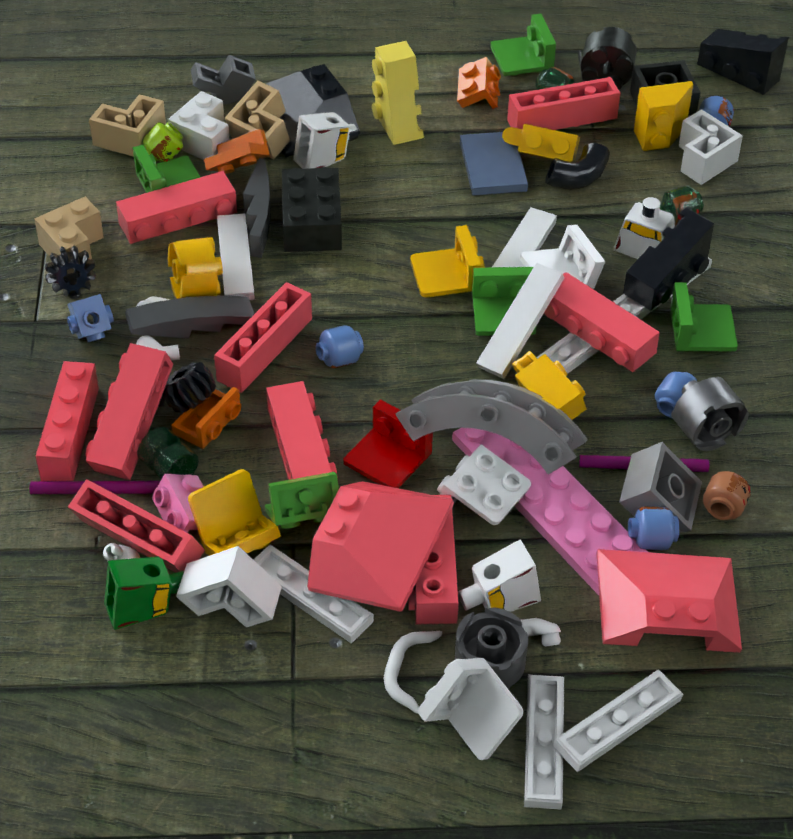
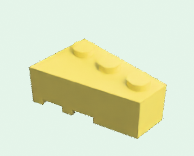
M407 41L375 47V59L372 60V68L375 74V81L372 82V90L375 96V103L372 104L374 118L379 119L393 145L424 138L423 130L417 124V115L422 113L421 106L415 105L414 94L415 90H419L414 52Z

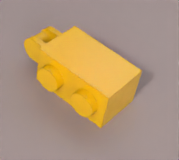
M524 124L523 129L508 127L502 133L503 140L510 145L519 146L518 152L551 160L558 158L568 162L575 161L580 137L575 134Z
M528 351L523 357L512 363L517 373L515 377L520 387L542 396L543 400L553 405L556 409L562 410L571 420L587 410L583 399L586 395L584 389L576 380L571 382L566 377L568 374L559 361L552 362L546 354L537 359L531 351Z

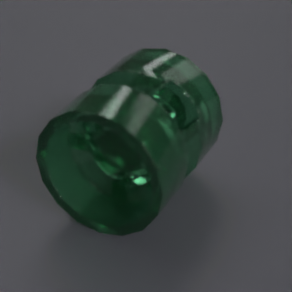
M159 427L150 431L142 439L137 450L138 458L152 471L154 470V473L160 479L163 478L164 474L193 475L199 463L198 456L186 444L181 443V440L166 427Z

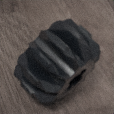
M73 245L70 252H66L65 247L61 246L60 255L51 253L50 259L52 262L45 264V270L48 272L45 277L47 283H53V291L58 292L63 289V295L68 297L71 291H75V294L80 296L81 287L90 290L89 280H95L96 274L93 269L96 266L94 260L88 259L89 254L86 250L78 253V248ZM73 268L74 272L68 274L67 270Z
M191 362L187 366H182L178 371H174V374L168 378L162 394L168 406L175 412H187L189 409H194L197 405L203 403L206 398L211 397L216 384L208 367H205L202 362Z

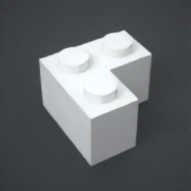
M203 91L199 92L168 119V122L184 137L182 139V151L202 160L218 154L217 145L230 140L229 125L224 121L223 100Z
M702 109L682 122L679 147L684 150L681 172L702 185L738 162L743 135Z
M236 546L187 563L176 597L198 616L225 608L247 628L273 620L282 586L245 551Z

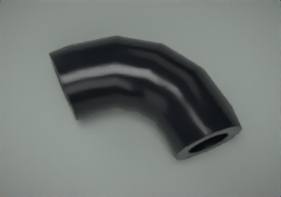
M589 143L583 147L582 155L577 161L568 162L554 158L548 169L545 183L553 187L569 190L589 186L601 177L609 160V149L602 144Z

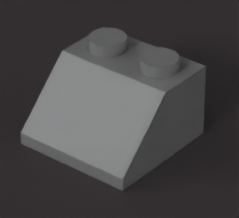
M660 442L631 455L619 503L634 517L640 507H667L672 511L673 516L678 517L679 531L689 532L692 529L702 481L663 442Z

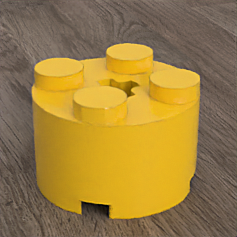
M213 237L181 240L169 244L168 267H172L173 277H170V282L176 299L220 296L221 289L217 275H222L223 266L221 258L214 255L215 243Z

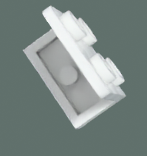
M578 225L567 226L559 248L524 251L520 256V260L525 267L534 268L535 264L539 263L563 274L567 272L592 289L595 288L605 264V260Z
M481 444L471 456L465 455L456 467V472L452 476L447 475L438 486L437 491L440 492V495H451L454 503L459 500L490 524L498 525L526 494L531 486V481Z
M484 658L456 659L446 666L445 674L437 685L429 689L425 694V700L417 712L424 722L448 719L479 760H485L490 758L521 719L523 708Z

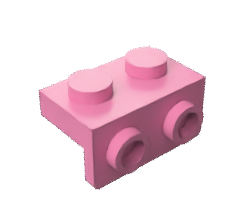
M164 474L152 495V500L162 519L187 533L189 530H198L188 502V496L192 492L204 487L197 475Z

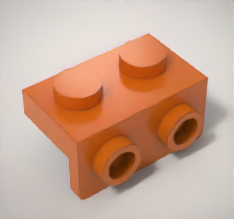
M487 57L475 62H469L459 68L457 101L462 108L483 99L488 101L492 109L498 107V96H500L499 80L501 75L498 67L492 65Z
M257 129L218 144V154L204 159L206 170L224 171L225 174L235 171L234 169L241 166L256 164L259 158L270 156L264 130Z
M232 387L226 394L215 389L211 397L206 398L203 403L197 405L194 409L184 412L171 425L172 434L204 449L212 440L218 438L222 429L231 420L236 419L241 411L239 389Z

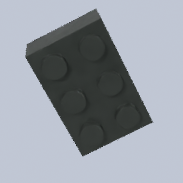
M339 168L282 169L284 252L342 250Z

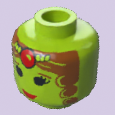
M159 122L143 137L142 142L148 154L154 155L156 162L158 160L160 162H167L182 150V139L184 137L171 123L167 122L164 124Z

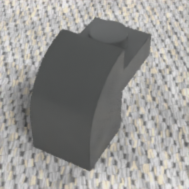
M228 55L219 71L197 62L194 63L191 69L193 86L203 92H211L212 96L223 100V104H230L240 100L256 80L252 63Z

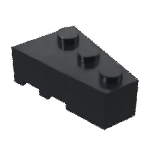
M717 29L701 42L697 65L764 95L780 81L789 37L776 39L767 38L765 34L751 36L746 35V32Z
M687 207L680 212L682 218L673 229L668 226L662 232L665 238L657 247L649 246L626 271L623 294L650 311L660 303L664 304L673 294L675 282H687L688 284L697 274H702L709 265L708 254L714 223Z

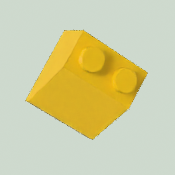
M692 81L639 88L634 133L643 151L669 148L680 136L682 122L688 118L693 90Z

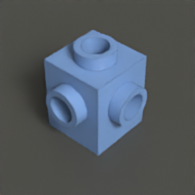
M101 294L67 304L71 315L67 317L68 326L72 334L77 333L78 339L86 337L88 342L105 337L104 331L112 329L110 323L114 322L113 314L109 305L104 306ZM88 315L93 317V324L88 322Z

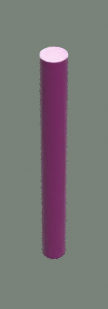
M579 455V468L628 469L631 456ZM679 458L692 472H709V459Z
M31 481L29 489L31 495L77 494L85 481ZM91 481L114 494H153L160 481Z

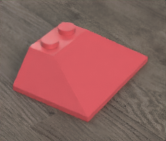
M363 481L340 486L312 541L308 590L402 612L454 505L453 499Z
M597 550L603 644L638 646L644 633L705 637L707 651L741 652L742 644L731 558Z

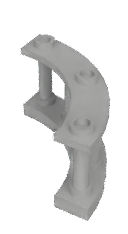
M472 379L442 384L414 397L411 400L413 402L412 405L396 413L397 418L413 441L432 432L449 428L486 430L499 434L521 446L540 463L547 474L575 459L577 456L572 450L588 440L567 414L543 400L542 396L523 387L494 380Z

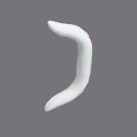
M442 631L411 632L402 636L391 650L383 678L385 689L393 700L409 708L414 713H418L419 705L397 683L404 654L409 647L415 644L431 643L442 636Z

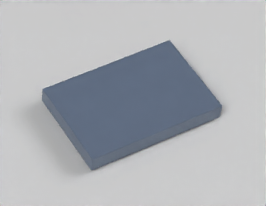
M503 132L460 135V146L473 196L526 192L528 189V182L521 156L518 152V146L506 143L502 138Z

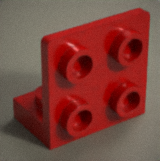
M380 399L373 406V429L343 458V464L379 485L400 488L432 454L433 432L413 441L396 416V413L401 410Z

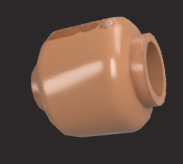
M718 472L712 476L705 490L703 504L706 510L717 519H736L742 515L750 498V486L741 475L735 472Z

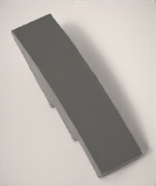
M259 158L243 193L244 213L247 220V233L250 242V256L262 258L269 235L271 209L265 159Z
M200 296L158 301L128 308L125 315L131 334L189 339L192 330L221 332L224 323L244 325L254 315V311L249 297Z

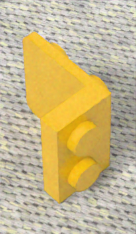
M467 225L456 226L455 248L411 255L410 263L422 297L427 298L472 291L473 268H485L483 257L477 255L476 237L470 235Z
M240 469L206 485L188 496V502L205 553L209 556L239 546L248 554L254 550L266 548L272 541L281 537L278 526L263 516L250 473L244 469Z

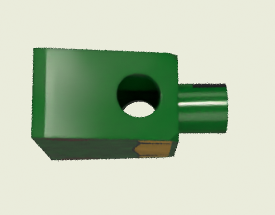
M160 557L108 561L104 605L113 629H120L165 615L169 609L170 595L178 592L184 571L168 574L164 561Z

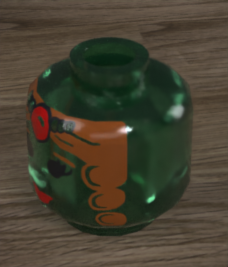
M551 67L541 71L536 79L535 86L539 90L573 84L575 80L573 76L563 70Z
M689 186L665 192L660 203V210L671 213L674 216L675 226L681 220L680 212L685 207L699 215L704 208L701 194Z

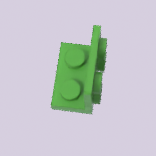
M541 13L531 15V25L527 26V37L491 41L490 47L504 76H516L518 74L554 69L552 67H554L556 42Z
M144 145L132 147L136 175L146 193L200 178L187 155L168 160L167 162L156 163L154 155H149Z
M533 267L473 268L472 300L475 333L477 336H490L495 333ZM536 327L531 335L536 334Z
M675 282L670 311L676 351H736L738 344L731 306L728 304H694L693 295L688 294L687 282Z
M329 472L268 483L271 504L264 505L265 512L276 526L280 525L281 528H294L301 525L300 521L313 519L314 522H322L339 490L337 474Z

